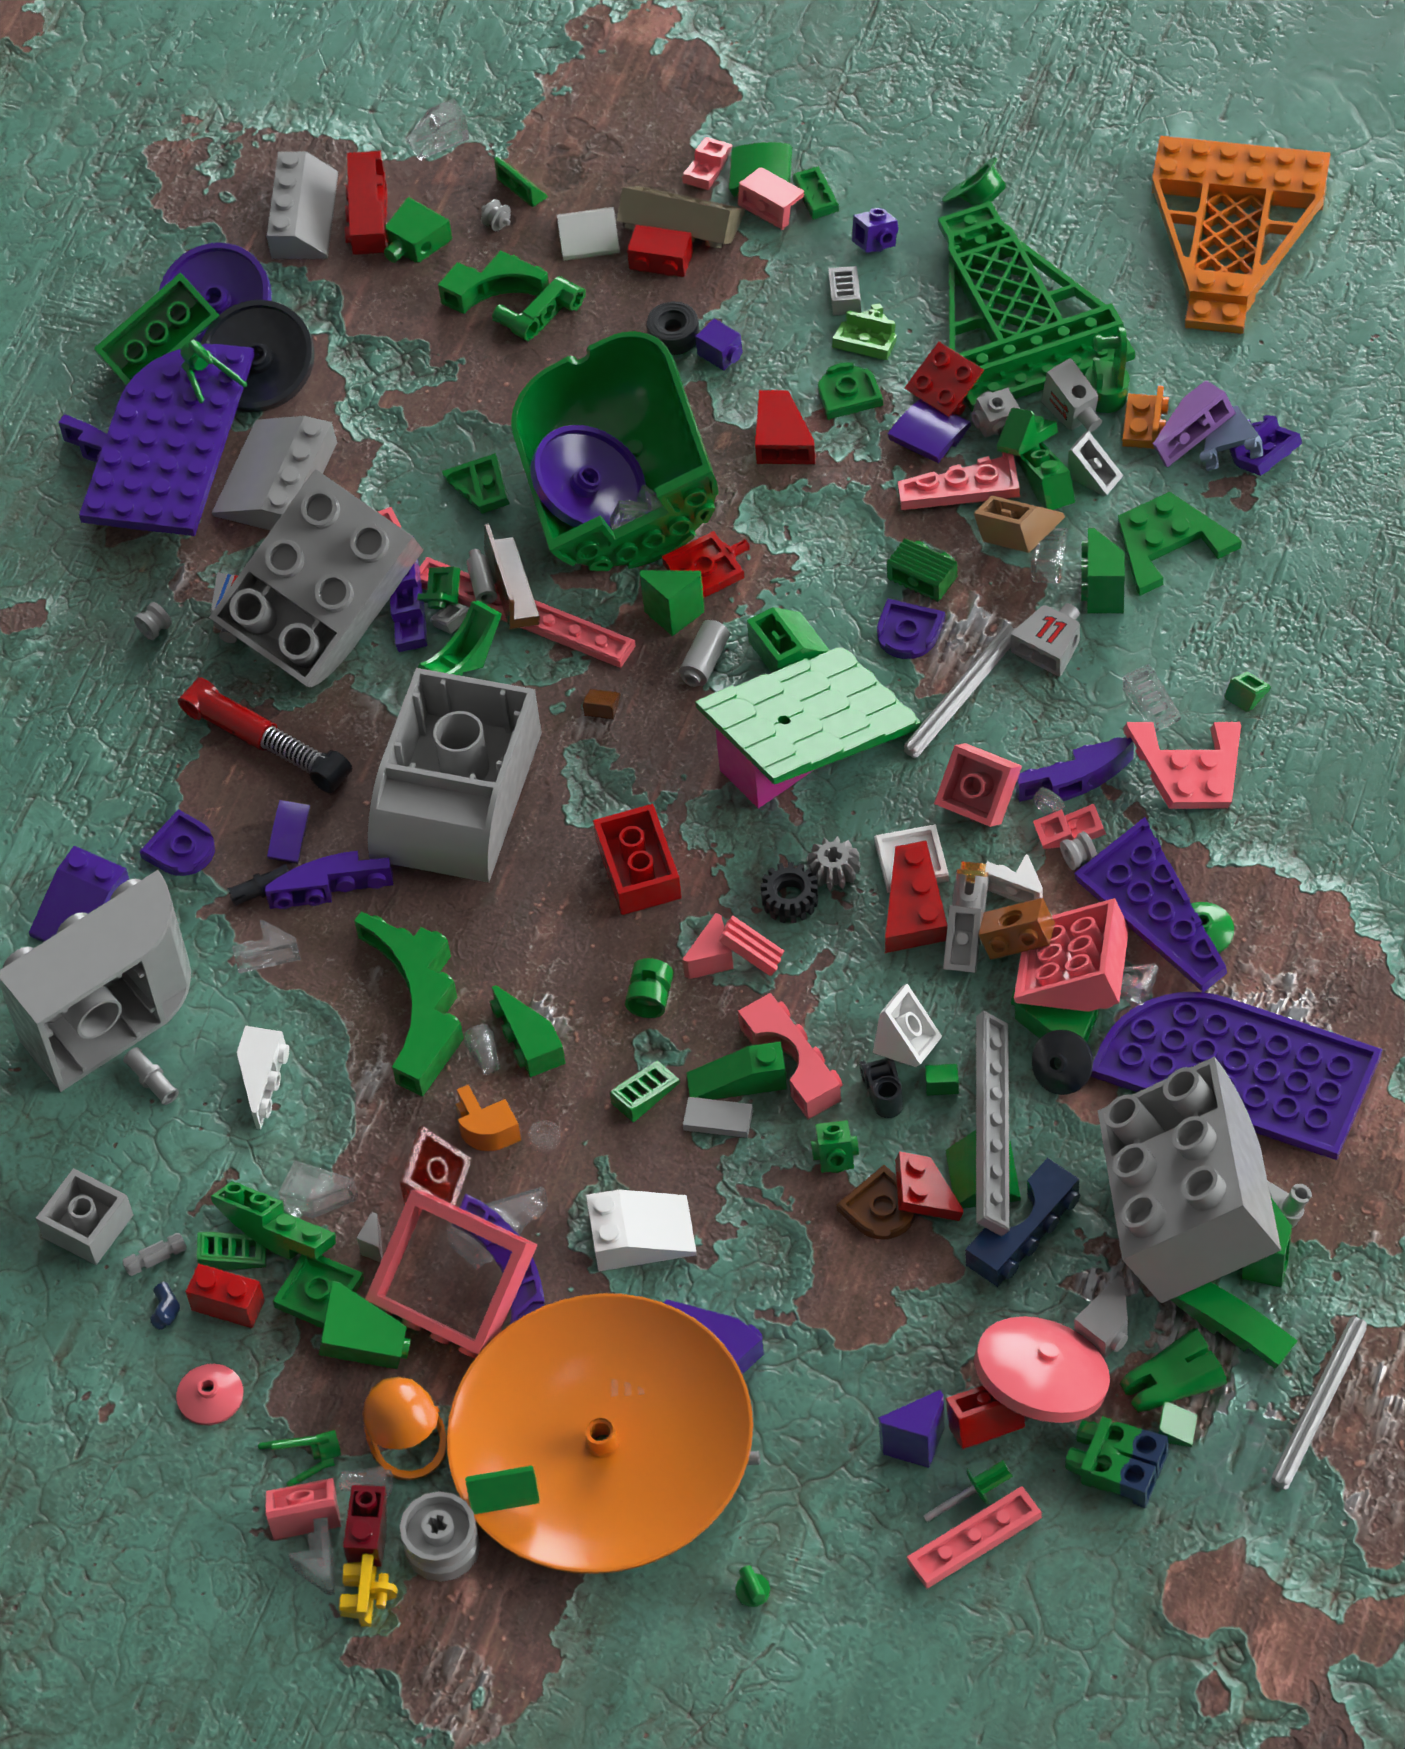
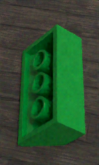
M180 272L101 341L94 350L109 369L127 386L142 368L169 352L181 349L187 342L192 341L219 317V314Z

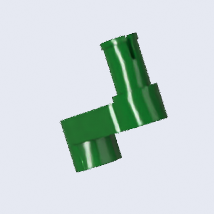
M558 276L523 313L518 314L499 304L493 311L492 320L511 329V332L518 337L530 341L563 307L571 311L578 310L586 296V291L584 288Z

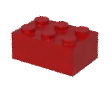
M653 804L593 820L596 843L621 915L682 899L680 878Z

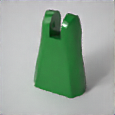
M1197 1328L1191 1329L1156 1356L1128 1372L1120 1381V1386L1126 1395H1132L1147 1388L1137 1394L1131 1402L1137 1413L1161 1407L1163 1402L1171 1403L1227 1385L1226 1375L1214 1353L1211 1350L1209 1351L1207 1342Z

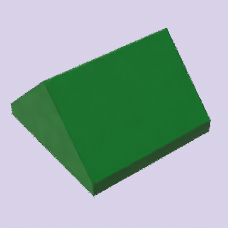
M640 570L644 612L671 636H674L704 613L705 605L701 571Z
M975 1130L945 1150L952 1192L963 1209L976 1207ZM1009 1141V1202L1021 1201L1011 1141Z

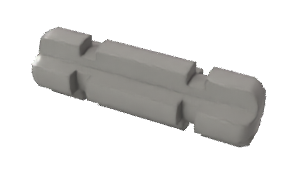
M175 1233L167 1237L168 1241L166 1242L161 1240L138 1251L139 1255L137 1256L132 1254L125 1257L122 1261L126 1272L133 1276L141 1272V1268L144 1266L148 1269L170 1258L169 1254L171 1253L176 1255L185 1251L186 1244L180 1233Z

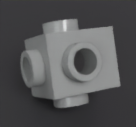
M1009 388L994 393L986 392L976 399L971 414L972 421L976 428H980L985 438L994 434L1001 435L1009 411L1013 407L1019 408Z

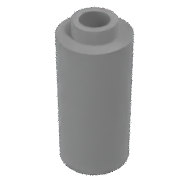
M706 620L702 623L679 669V674L686 684L696 687L707 683L730 637L729 630L723 624L714 620Z

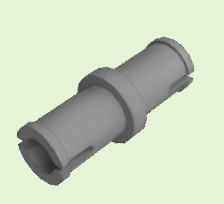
M135 1047L126 1053L123 1062L139 1077V1083L143 1087L149 1088L164 1105L170 1104L176 1099L179 1090L165 1078L163 1070L159 1065H153L140 1048Z

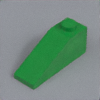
M781 1041L747 1046L686 1072L690 1097L715 1100L787 1089Z

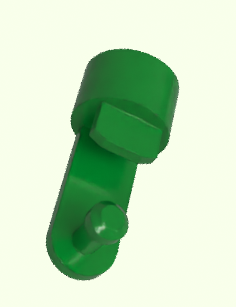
M1118 327L1115 337L1096 335L1092 339V346L1096 352H1102V349H1115L1113 362L1100 361V358H1093V365L1088 368L1085 375L1098 395L1095 410L1097 412H1116L1124 407L1127 402L1130 377L1125 369L1127 357L1125 327Z

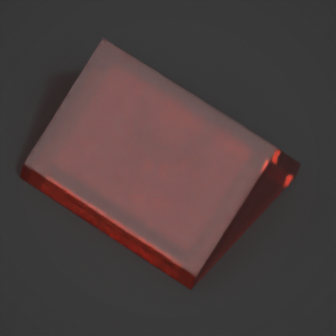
M424 1126L419 1127L399 1182L404 1205L413 1189L425 1191L456 1206L472 1158Z

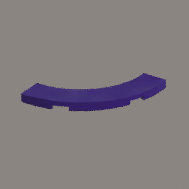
M465 1194L459 1208L519 1235L495 1210ZM452 1223L453 1227L465 1232L481 1244L493 1257L503 1274L512 1251ZM533 1258L512 1303L510 1324L544 1306L542 1283Z

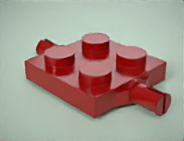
M712 531L662 556V562L667 570L701 571L703 596L706 598L745 578L744 570L736 561V556L749 551L750 546L746 539L729 546L721 541L716 533Z

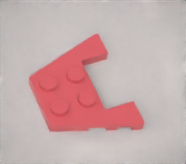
M1127 722L1123 731L1127 739L1131 738L1137 747L1135 752L1140 761H1145L1152 772L1150 777L1169 809L1228 808L1232 802L1241 731L1240 722L1213 723L1210 730L1215 750H1160L1153 722Z

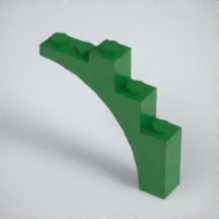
M361 911L354 920L358 938L379 950L394 964L405 980L412 999L409 1032L404 1047L392 1066L395 1082L397 1085L423 1097L464 1040L461 1022L454 1015L447 1013L458 998L454 980L448 974L440 972L451 958L448 939L437 931L431 932L422 927L413 936L404 928L393 927L387 924L381 917L376 915L370 916Z

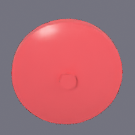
M1012 1317L996 1322L982 1334L975 1352L974 1364L976 1373L986 1390L1009 1409L1032 1419L1054 1423L1073 1422L1084 1419L1099 1409L1109 1388L1110 1375L1108 1366L1097 1348L1078 1332L1051 1320L1037 1317Z

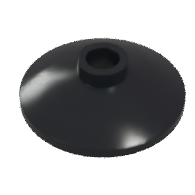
M1051 1031L1040 1038L1032 1053L1033 1073L1039 1084L1051 1093L1058 1095L1075 1093L1082 1089L1091 1077L1093 1071L1091 1049L1087 1042L1073 1031ZM1056 1057H1058L1062 1063L1059 1069H1057L1054 1065V1059Z

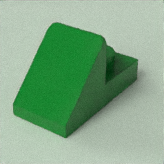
M1013 407L1009 411L997 443V451L1020 456L1058 433L1057 421L1047 420L1042 416H1034L1032 411Z

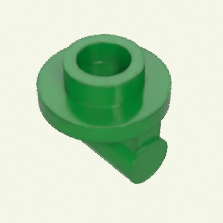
M751 1565L742 1567L739 1570L741 1578L737 1581L735 1587L737 1599L748 1607H757L764 1604L770 1596L768 1580L761 1574L754 1573Z

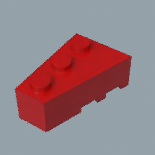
M381 151L347 153L348 184H346V199L349 201V205H345V215L349 226H345L346 243H351L353 255L384 253V250L387 248L385 227L387 225L388 189Z
M927 841L895 846L885 934V953L946 941L948 925Z

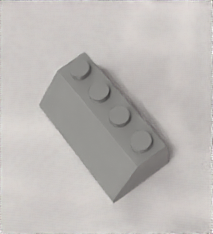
M278 152L267 230L271 259H328L338 171L308 152Z

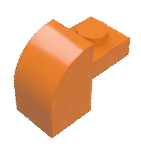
M469 1084L457 1089L459 1102L455 1104V1107L460 1117L458 1124L461 1137L468 1145L481 1151H496L521 1141L519 1124L506 1099L481 1109Z

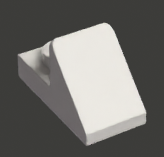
M1027 854L1016 872L1007 866L986 862L982 870V876L989 877L987 891L1019 903L1043 898L1042 885Z

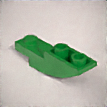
M231 1181L211 1196L212 1203L237 1228L263 1247L289 1260L299 1253L312 1259H317L336 1245V1235L334 1232L284 1213L283 1201L240 1183Z

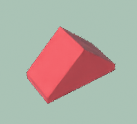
M714 914L682 959L684 977L693 979L734 969L731 949L719 941L724 929V923L720 914Z

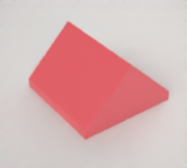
M330 1478L266 1491V1517L273 1539L278 1540L341 1527L334 1479Z

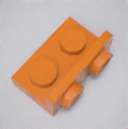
M1158 385L1157 395L1128 393L1122 439L1123 447L1155 449L1153 443L1166 425V420L1162 419V414L1168 415L1169 397H1164V386Z

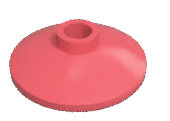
M220 1364L198 1366L188 1372L179 1383L176 1393L179 1410L189 1421L199 1425L222 1423L232 1417L239 1409L243 1400V1385L239 1376L227 1366ZM213 1386V1389L209 1392L202 1391L206 1387Z

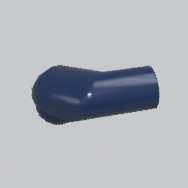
M166 1282L158 1284L153 1289L160 1303L155 1309V1313L150 1317V1322L159 1330L170 1325L180 1311V1304Z

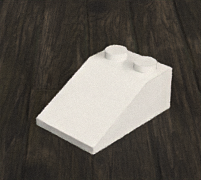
M613 1190L586 1195L598 1271L697 1255L687 1195L630 1190Z

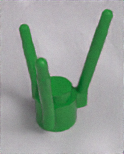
M189 341L182 347L180 355L184 362L181 367L187 373L199 403H203L204 398L193 369L203 370L208 364H213L242 387L247 386L244 380L217 360L209 351H206L198 341Z
M335 1430L314 1436L275 1440L258 1444L259 1449L270 1448L271 1450L310 1445L313 1459H321V1462L289 1480L286 1483L287 1487L304 1481L322 1469L335 1466L333 1458L341 1456Z

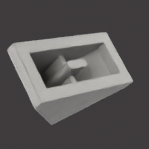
M1089 431L1084 432L1068 451V469L1070 470L1071 479L1103 496L1108 495L1124 476Z

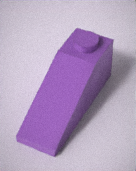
M1205 380L1181 400L1153 443L1166 467H1169L1236 414L1226 393Z

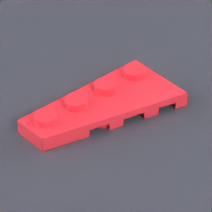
M1002 452V457L991 460L989 456L977 459V464L962 468L961 464L951 466L946 473L939 475L935 472H930L898 481L901 510L986 501L990 496L1005 499L1020 497V487L1013 454Z

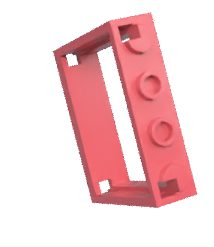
M412 1189L365 1300L374 1304L391 1317L395 1314L403 1318L402 1324L417 1331H420L422 1327L431 1332L430 1338L446 1345L451 1341L460 1346L459 1352L476 1358L482 1349L501 1332L538 1244L425 1191ZM422 1210L428 1211L512 1251L475 1339L386 1297Z

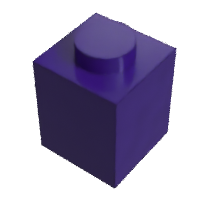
M715 318L695 336L697 355L723 371L732 363L737 362L742 355L741 334Z

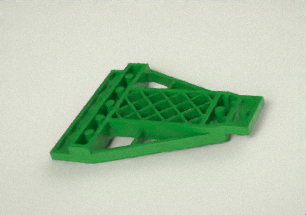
M991 201L938 218V227L949 245L950 348L955 351L956 335L977 328L984 329L991 341L989 344L959 353L984 369V372L964 397L971 412H973L976 399L986 392L994 393L1009 388L1014 399L1044 390L1047 372L1069 358L1075 362L1084 376L1088 368L1093 365V358H1100V361L1113 362L1115 349H1102V352H1096L1092 346V339L1096 335L1115 337L1117 328L1124 326L1113 304L1106 305L1019 240L1014 230L1001 220ZM1012 257L1010 263L1001 261L1002 259ZM986 266L983 272L974 269ZM1034 266L1062 288L1048 292ZM992 269L1005 272L1003 277L990 274ZM1011 274L1024 277L1021 283L1009 280ZM971 279L978 280L976 286ZM984 283L997 286L994 292L982 289ZM956 286H961L976 316L955 322ZM1003 289L1016 292L1014 297L1001 294ZM1023 294L1035 297L1033 303L1020 300ZM1076 297L1092 310L1063 319L1055 303ZM982 299L989 301L987 306L985 305ZM996 303L1008 306L1006 312L993 309ZM1014 309L1027 312L1025 318L1013 315ZM1033 315L1045 317L1044 324L1031 320ZM993 319L1000 321L998 327ZM1006 324L1019 326L1017 333L1004 329ZM1128 338L1126 362L1135 359V351Z

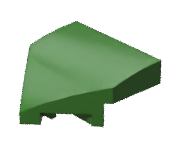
M880 303L871 305V309L861 313L851 310L846 311V321L840 324L834 334L832 348L887 360L897 339L895 322L888 320L884 315L883 307Z

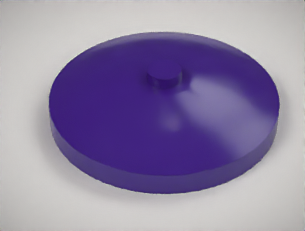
M208 243L187 251L169 267L159 287L160 291L181 272L219 315L241 302L250 300L271 301L272 299L271 284L260 262L244 248L229 243ZM208 327L204 329L193 340H196L201 344L202 338Z
M568 425L557 428L543 438L532 456L530 467L531 479L538 497L552 514L572 527H577L601 515L609 527L615 530L629 523L638 513L644 502L646 492L645 478L637 459L622 442L600 429L585 425Z

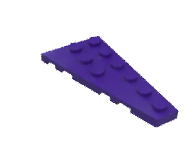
M1145 817L1074 873L1075 880L1100 902L1115 898L1128 927L1203 993L1227 974L1226 966L1211 938L1207 935L1200 917L1194 911L1187 893L1170 862L1166 859L1161 845L1153 835Z

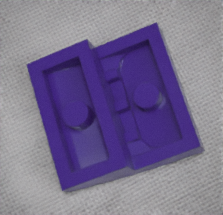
M920 399L905 411L888 432V438L939 464L949 448L958 445L970 428L971 422L955 414H952L949 418Z

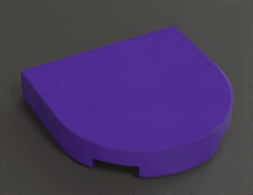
M887 598L877 624L878 643L887 654L896 658L914 659L928 653L936 644L946 618L945 612Z
M178 809L139 853L142 859L168 874L187 876L201 871L211 862L215 853V842L210 829L205 824Z

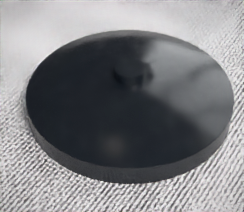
M250 300L228 308L210 324L201 341V345L221 344L253 348L254 358L246 379L247 386L243 388L237 410L267 411L287 403L304 387L314 365V343L304 321L289 307L270 300Z

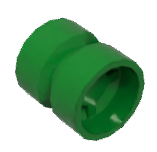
M653 958L637 960L633 965L630 978L631 984L628 987L624 1004L626 1009L632 1014L643 1018L661 1017L665 1013L669 996L668 992L670 991L674 974L672 967L661 960Z

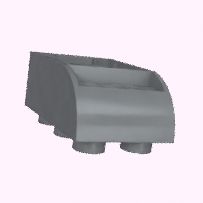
M314 469L209 618L307 687H313L326 679L354 649L421 555L423 549L412 535Z
M415 669L374 784L368 823V851L370 859L389 857L390 863L394 865L490 882L542 734L535 689L426 669Z
M158 870L142 880L130 879L125 881L113 892L111 900L89 914L76 913L70 916L60 925L56 935L35 948L23 947L13 952L6 959L3 968L0 970V987L19 1041L60 1092L167 1024L184 1003L191 981L190 962L167 884Z
M1215 1057L1191 1068H1180L1174 1071L1167 1079L1133 1095H1122L1113 1100L1109 1106L1098 1110L1122 1260L1160 1303H1164L1281 1251L1262 1151L1256 1132L1235 1086Z

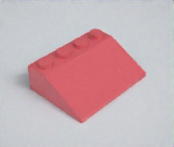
M1115 898L1053 915L1052 918L1055 924L1050 945L1021 952L1014 994L1016 1003L1088 1012L1097 1009H1108L1115 1004H1119L1129 927Z

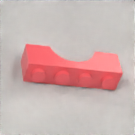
M769 993L738 1010L740 1029L752 1045L781 1041L782 1052L790 1055L798 1064L796 1072L789 1079L792 1099L808 1120L841 1102L840 1087L843 1084L835 1070L830 1071L827 1068L821 1051L816 1046L812 1048L808 1043L805 1030L800 1024L795 1025L790 1019V1012L782 1001L777 1002L774 996Z

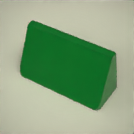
M498 156L494 158L496 178L528 205L535 207L547 198V194L514 167Z
M532 1465L465 1477L473 1514L535 1505L540 1502L538 1481Z

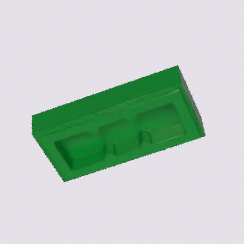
M819 166L792 174L795 186L804 191L802 200L813 220L839 212V204Z

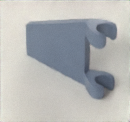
M1233 406L1235 415L1206 437L1204 451L1200 453V459L1202 462H1206L1207 471L1218 468L1217 452L1244 445L1246 450L1250 449L1251 459L1263 455L1262 440L1238 406Z

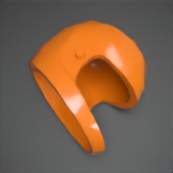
M403 1377L383 1379L371 1388L365 1400L362 1415L364 1430L367 1436L365 1438L367 1443H369L374 1460L388 1475L400 1480H414L426 1477L440 1466L446 1456L447 1438L444 1423L438 1415L440 1410L438 1406L434 1405L429 1393L414 1380ZM435 1427L440 1436L439 1450L432 1462L421 1469L413 1471L397 1469L387 1463L377 1446L396 1450L413 1447L428 1438Z

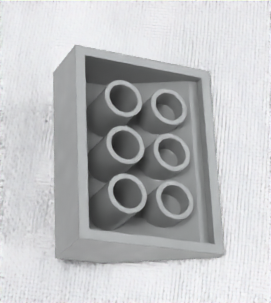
M308 416L256 420L216 502L212 515L271 530L314 469L323 474L337 445L332 422Z

